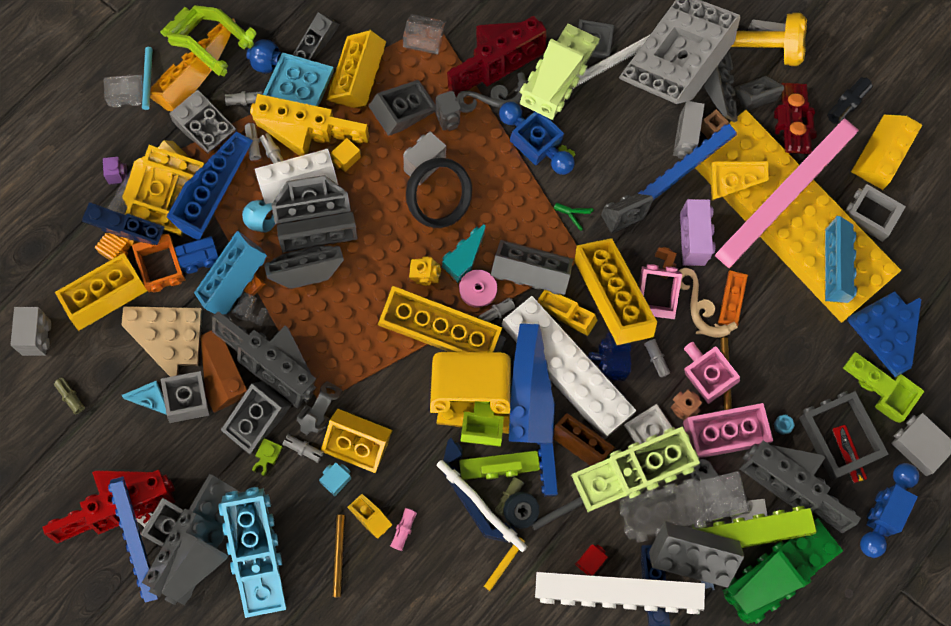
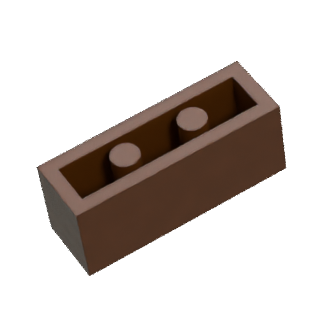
M568 413L555 425L553 439L588 465H595L611 457L610 454L613 453L615 447Z

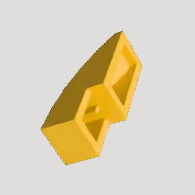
M544 290L537 300L547 313L587 336L597 322L594 313L579 307L577 302L560 294H553L548 290Z

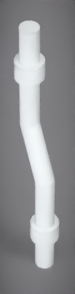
M443 460L437 463V467L447 475L446 478L451 483H455L472 499L484 516L504 535L503 537L509 543L512 542L521 552L527 549L528 546L517 537V533L512 528L509 529L492 513L480 496L460 477V474L455 469L452 470Z

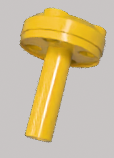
M802 13L787 14L785 31H737L735 42L731 47L784 48V65L799 66L805 59L807 18Z

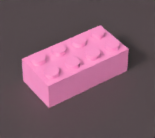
M763 403L687 417L683 422L684 429L689 435L691 446L697 452L699 459L751 449L754 444L758 445L763 440L768 444L773 442Z

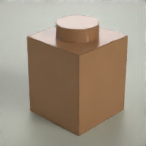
M716 109L703 119L700 131L710 139L713 133H718L721 127L729 122Z

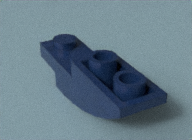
M90 202L82 219V222L101 228V231L153 245H158L165 228L130 214L124 215Z
M642 545V579L666 581L665 571L652 568L649 555L652 545ZM658 607L657 611H645L647 612L648 626H670L669 612H666V608Z

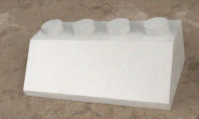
M328 149L255 169L265 204L274 202L287 181L326 175L338 184Z

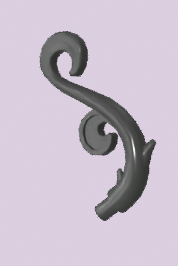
M523 72L518 73V88L515 89V92L518 91L515 97L508 100H503L508 95L507 88L503 85H496L492 88L490 97L473 91H462L456 97V101H458L461 111L465 113L472 112L477 106L475 99L472 104H466L464 97L467 96L474 97L493 107L501 108L506 102H515L522 107L520 104L522 97L520 90L524 83H528V80H526Z

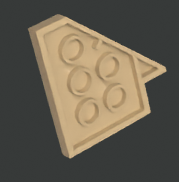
M123 307V328L170 377L178 376L179 366H199L202 323L201 308Z

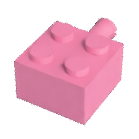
M694 342L689 343L684 348L694 361L684 368L685 375L708 404L740 382V376L716 346L704 355Z

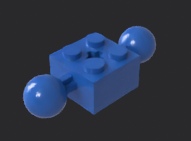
M506 102L501 106L499 110L501 121L506 125L516 126L511 133L510 142L535 166L548 156L551 159L552 169L557 174L565 175L573 170L575 165L573 156L569 152H559L556 149L561 144L564 133L551 120L537 112L532 113L525 120L522 117L521 107L515 102Z
M899 464L893 471V479L896 484L880 491L875 498L877 503L867 515L869 520L866 524L874 530L873 532L866 533L860 541L861 550L868 557L877 558L882 556L887 548L884 536L888 537L903 530L917 500L916 495L906 490L907 488L914 487L919 481V472L912 464Z

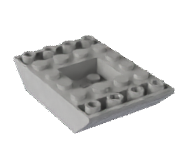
M675 0L619 76L620 80L675 104L693 100L734 44L740 15L702 0ZM682 55H688L686 58L680 59Z

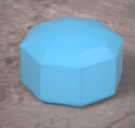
M788 415L779 416L774 422L775 431L781 435L789 434L795 426L793 419Z

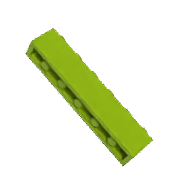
M805 506L792 508L793 511L785 513V510L772 512L773 515L766 517L765 514H757L750 520H745V517L733 519V523L725 524V521L715 522L713 527L705 528V525L693 527L696 530L740 541L742 548L814 535L816 533L811 508L805 509Z

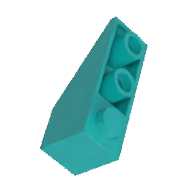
M484 224L480 228L476 227L473 229L468 239H462L453 252L449 251L443 257L442 268L457 283L473 268L485 233L486 226Z

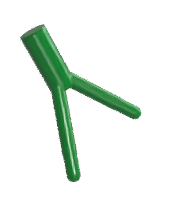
M557 202L554 206V210L568 214L580 231L583 228L572 213L591 214L594 211L593 208H570Z

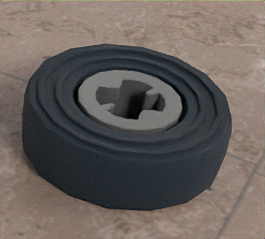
M517 492L509 496L503 508L506 521L513 527L520 529L533 525L539 515L537 500L531 494L525 492ZM521 506L525 508L524 512H518V509H521Z

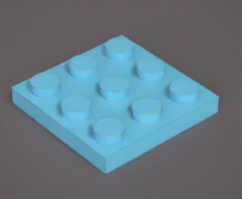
M282 52L263 95L319 106L333 75L334 68Z

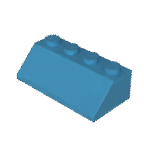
M836 216L825 229V301L849 303L857 293V287L854 286V279L857 273L854 267L856 250L854 249L856 232H854V225L841 216Z
M236 231L194 292L204 309L214 314L218 311L221 314L229 313L234 302L243 294V290L248 282H251L257 269L264 264L267 257L266 253L242 233Z

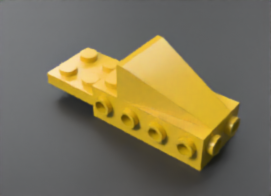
M257 94L255 103L251 105L250 113L257 127L268 132L299 156L308 154L311 139L318 143L330 142L331 135L339 140L348 138L354 143H368L369 132L367 124L334 118L332 109Z

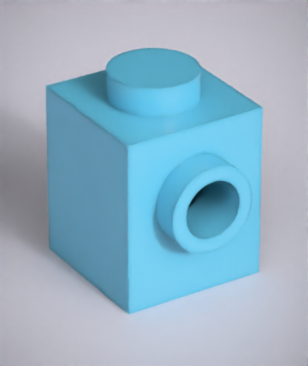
M337 463L333 466L330 464L322 472L324 475L319 481L329 492L336 496L351 480L349 475L351 471L343 464L340 466Z

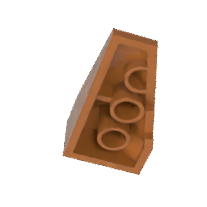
M212 331L201 335L205 395L215 413L239 402L246 393L247 388L226 342Z

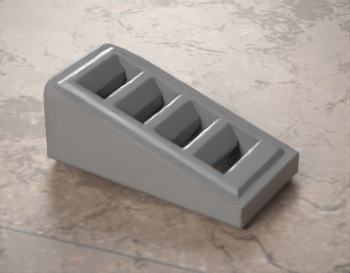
M753 19L748 27V31H785L786 24Z

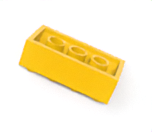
M371 30L347 36L326 100L352 108L366 106L376 72L379 69L381 57L384 53L386 44L384 39Z
M883 115L851 172L884 190L894 177L922 124L908 116Z
M122 253L59 289L55 294L69 319L80 331L147 292V289L126 255Z

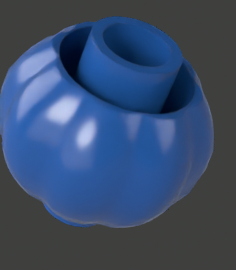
M261 39L256 41L252 48H248L247 59H250L254 70L267 74L274 71L275 67H272V65H277L282 53L279 52V48L274 42Z

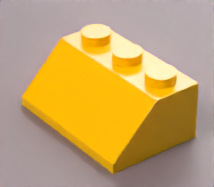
M337 409L329 421L321 451L376 473L392 430Z

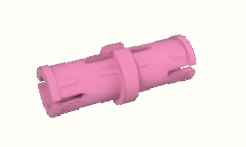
M405 508L399 525L396 526L397 531L390 547L400 551L403 550L408 534H411L412 523L417 515L415 511Z

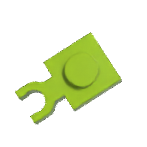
M264 438L255 455L260 460L254 465L252 471L256 472L257 468L261 466L263 467L261 475L265 477L268 463L275 464L283 447Z

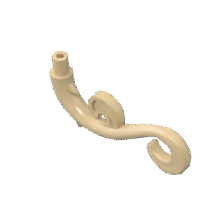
M683 268L678 270L682 274L680 289L688 290L690 288V285H685L682 282L683 277L690 276L693 279L690 311L692 320L699 329L696 331V334L719 338L729 335L731 331L738 328L735 322L722 326L714 324L715 327L706 324L702 320L699 311L705 309L703 317H711L715 313L714 304L705 299L698 302L699 281L692 269Z

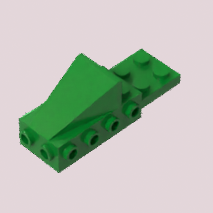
M818 518L814 520L816 528L814 535L789 539L785 543L780 541L772 547L774 551L769 555L767 553L761 555L757 559L758 563L753 567L751 564L741 571L743 575L739 578L733 577L728 588L726 587L722 590L725 594V599L738 611V616L743 622L747 624L755 622L757 624L766 617L764 614L768 610L773 612L781 606L780 601L786 598L788 600L797 593L795 590L808 585L812 581L811 577L818 570L843 552Z

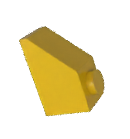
M363 494L347 507L377 539L392 526L382 511Z

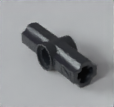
M861 77L851 89H847L838 100V103L829 111L827 116L833 124H839L850 112H853L862 102L864 96L872 89L873 85L867 77Z

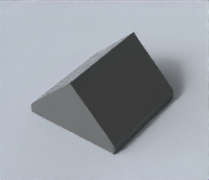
M764 76L736 86L734 89L744 111H750L777 101L784 90V86Z

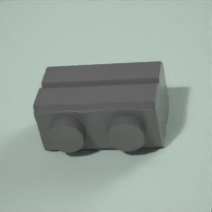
M453 91L437 95L435 114L442 130H454L460 124L461 108L458 101H456L457 98Z

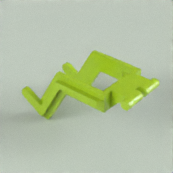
M196 5L190 11L184 7L174 17L175 20L170 21L160 31L163 36L168 37L170 45L188 48L218 76H225L227 74V63L223 60L217 61L193 38L187 36L202 19L219 21L240 40L238 45L242 49L246 47L252 48L254 45L253 40L257 34L251 27L245 32L221 9Z

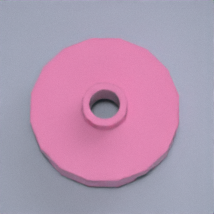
M472 270L462 277L459 284V292L462 300L467 305L480 308L489 305L495 299L497 283L494 277L490 276V273L483 270ZM479 285L482 289L476 290L475 286Z

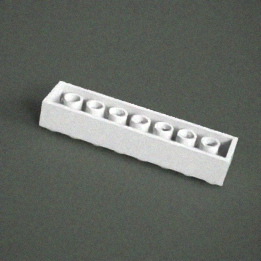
M533 296L503 319L502 327L516 343L520 324H540L549 379L604 440L636 412L635 408Z
M537 572L535 598L540 599L541 603L554 604L555 600H560L563 605H575V602H582V606L595 607V603H602L604 608H616L617 604L623 605L624 609L637 610V606H644L645 611H657L659 607L666 608V612L678 613V609H687V614H700V610L704 611L705 583Z

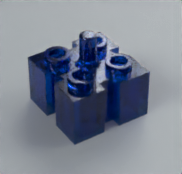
M607 333L605 339H602L601 344H599V352H589V359L601 360L599 362V370L608 380L625 381L627 375L631 372V342L617 345L612 334Z

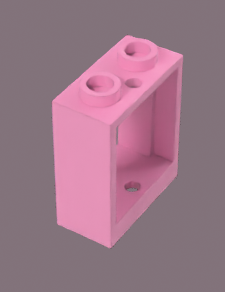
M647 264V267L642 266L639 289L643 296L647 274L674 277L669 308L649 305L654 317L675 319L682 278L681 272L677 271L678 268L666 267V269H659L658 265Z

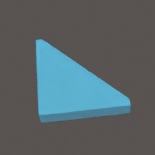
M157 381L122 395L125 400L167 415L164 397Z

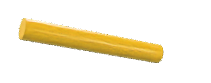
M514 544L483 586L488 591H491L518 553L519 549Z

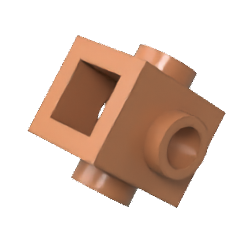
M687 390L683 394L680 391L673 399L675 403L671 406V409L677 417L684 421L687 417L696 416L701 411L698 407L702 402L694 392Z

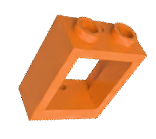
M169 233L161 236L158 245L143 242L132 245L144 286L148 292H159L164 287L177 286L182 281H185L176 255L175 246ZM169 248L177 273L150 282L143 256Z

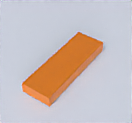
M729 270L718 325H728L735 322L738 327L747 274Z

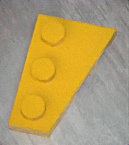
M768 161L711 163L712 200L769 180Z

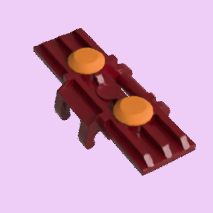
M781 83L784 86V90L782 92V105L777 106L774 111V118L778 119V123L775 126V134L778 135L781 130H784L786 153L811 154V139L817 137V132L814 130L813 116L815 115V109L809 107L807 84ZM802 117H806L807 125L802 123Z

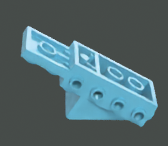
M258 487L249 488L246 492L238 493V491L226 493L225 496H222L221 503L218 504L220 516H224L223 532L224 535L228 536L229 542L226 543L228 555L232 556L233 561L230 562L231 572L236 575L245 618L286 610L279 572V565H282L281 554L276 553L275 546H278V538L272 529V526H275L273 514L268 512V507H271L269 494L265 495L264 488L259 489Z

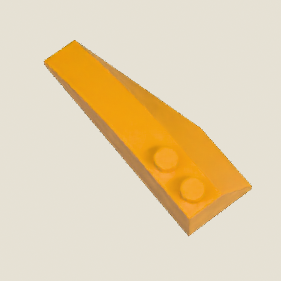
M219 23L207 34L209 38L202 39L198 44L218 61L231 32ZM193 52L185 53L181 57L183 61L177 66L173 64L151 87L150 98L167 111H173L191 96L212 71Z

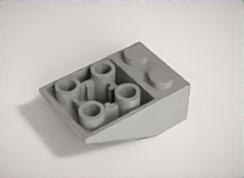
M199 90L195 91L170 112L172 122L207 153H210L236 130Z

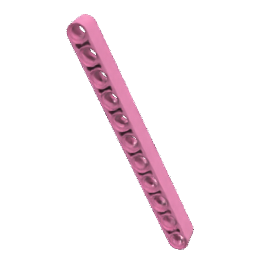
M844 118L723 245L715 257L730 268L855 136L859 129Z

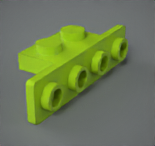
M537 451L459 461L461 478L463 480L484 477L490 480L496 479L501 475L514 477L518 476V473L540 470Z

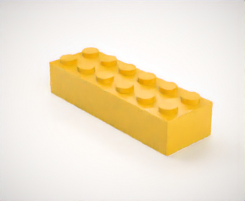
M613 239L577 245L574 261L616 344L621 345L654 337L657 320Z
M392 286L378 325L447 352H494L502 327Z

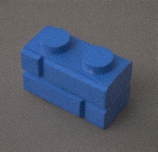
M212 236L175 247L183 273H194L198 271V268L204 266L211 268L219 257Z

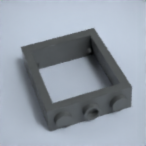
M848 391L837 395L838 399L834 401L831 398L821 402V406L816 409L814 406L803 410L804 414L799 417L817 454L825 456L822 464L831 481L889 455L856 391L850 394ZM849 402L874 453L838 468L813 417Z

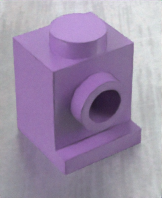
M119 157L103 158L104 177L108 184L127 183V165L121 163Z

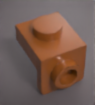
M659 247L655 257L665 260L662 269H666V267L676 268L677 264L674 263L677 253H674L669 248ZM660 275L661 278H668V276Z

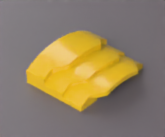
M149 145L145 156L134 161L122 198L127 205L125 215L130 214L164 226V231L181 236L183 232L167 218V215L184 184L205 163Z

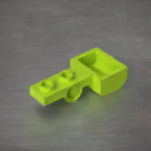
M856 352L852 354L843 367L844 370L859 380L858 383L864 389L874 391L881 396L875 408L898 423L906 419L924 393V390L902 374L893 380Z
M475 401L474 413L464 411L460 442L501 447L504 416L494 415L490 408V402Z

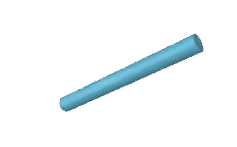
M152 47L145 48L142 109L144 110L150 108Z

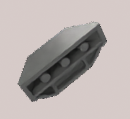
M326 175L287 181L272 203L275 224L351 211L348 192Z
M315 246L282 254L271 262L265 263L264 266L267 279L292 289L329 280L344 259L340 246Z

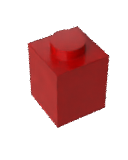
M591 544L575 565L587 576H593L608 558L605 555L606 551L599 545L594 546Z

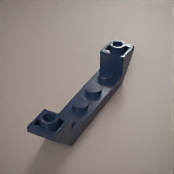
M450 438L447 442L443 461L452 470L455 469L458 472L455 466L451 467L450 465L461 459V452L463 450L457 441L454 442ZM449 481L483 536L489 539L508 542L497 528L492 531V523L486 517H483L480 509L472 499L455 483ZM506 522L504 523L509 529L512 528L516 532L512 525L508 526Z

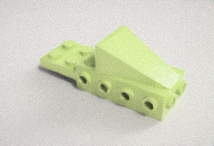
M567 24L557 41L550 39L543 56L544 59L538 61L536 65L537 70L535 72L532 71L528 78L529 82L523 84L520 90L522 94L520 104L553 120L557 112H561L565 99H569L572 88L577 86L580 80L579 76L584 75L587 69L586 63L599 44L600 38Z
M675 427L669 428L659 437L656 434L646 439L647 442L642 444L636 442L628 446V450L623 452L617 450L610 454L611 457L609 459L573 473L571 476L587 512L627 496L632 499L639 496L646 488L650 491L659 487L658 483L664 480L666 483L676 480V475L683 473L685 476L694 472V467L700 463L699 457L692 448L689 435L684 431L683 427L677 429Z

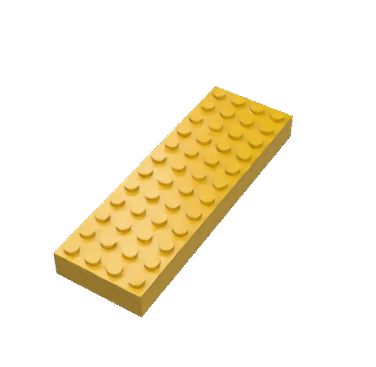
M745 110L737 116L736 122L731 121L729 123L737 132V135L695 168L711 184L712 162L768 161V181L723 196L730 206L747 221L797 169L799 164ZM814 179L760 236L841 323L901 271ZM836 216H841L854 225V232H856V240L854 242L856 259L854 267L857 273L854 279V286L857 287V293L849 303L825 301V229Z

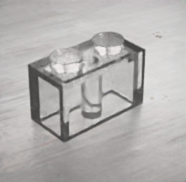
M141 75L104 78V98L108 106L120 107L121 105L137 106L142 104L143 78Z

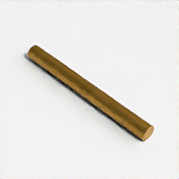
M723 337L720 338L721 353L729 362L728 338ZM730 388L723 393L724 410L732 409Z
M337 515L333 597H341L345 515Z

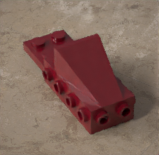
M532 16L523 22L476 26L477 47L474 49V57L468 58L465 62L452 67L447 72L448 92L453 91L457 97L460 92L468 91L481 82L489 86L543 55L546 51L547 32L544 24L538 21L535 16Z

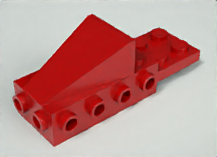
M159 470L154 472L94 471L92 474L99 495H90L85 498V501L80 502L81 511L75 510L70 512L67 517L53 519L42 528L44 534L58 544L91 529L97 534H101L118 527L120 518L116 515L115 509L117 508L112 502V492H109L108 489L112 479L124 477L136 518L155 511L162 498L171 503L176 502L172 493L175 491V488L167 475H163Z

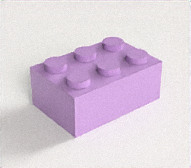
M687 199L680 212L683 266H705L708 260L711 259L712 254L715 253V242H712L714 224H711L713 207L710 206V200Z

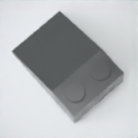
M419 80L377 93L369 105V108L388 136L405 130L436 111L435 103Z
M644 194L626 195L615 204L611 202L605 205L601 216L611 234L643 220L654 198L652 195Z
M263 381L252 383L221 431L247 453L252 454L262 443L263 439L282 420L291 404Z

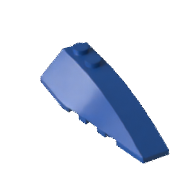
M235 132L203 167L184 184L167 215V218L181 232L196 240L201 239L253 140Z
M520 324L510 403L509 441L553 443L555 401L552 396V385L547 370L548 365L544 354L540 324Z

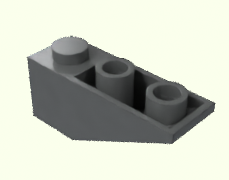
M318 12L294 51L293 56L313 61L331 40L340 24L326 14Z

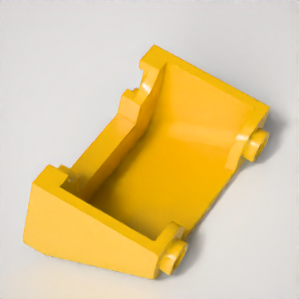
M501 352L436 353L432 360L430 412L444 413L448 411L450 401L490 402V408L495 413L510 414V356Z

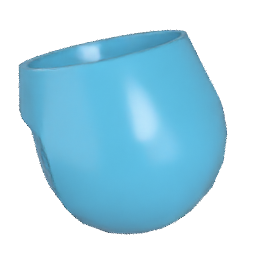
M262 200L248 203L242 213L244 224L249 229L257 232L270 231L276 225L274 216L272 215L269 220H266L265 217L272 210V203L265 204Z

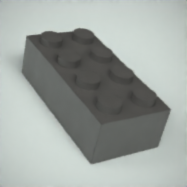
M664 521L649 551L652 568L727 588L744 558L740 541Z

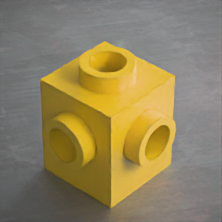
M432 257L411 260L409 273L411 280L424 286L438 283L441 268L440 264L434 261Z

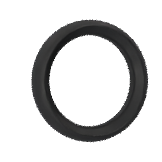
M433 158L420 164L411 174L406 187V202L411 214L417 221L432 228H443L456 223L464 216L472 199V183L468 173L459 163L448 158ZM437 167H447L453 170L460 179L462 186L460 202L456 209L448 216L439 219L429 218L423 214L417 203L416 192L418 184L428 171Z

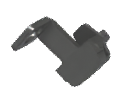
M328 381L321 386L320 394L313 407L311 408L306 405L297 416V422L300 424V431L306 435H309L311 432L318 433L328 426L330 418L325 416V412L331 401L338 399L342 389ZM326 388L333 389L335 394L326 393Z

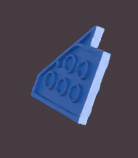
M895 291L849 316L847 321L894 377H897L911 369L913 364L921 299L918 298L906 305Z

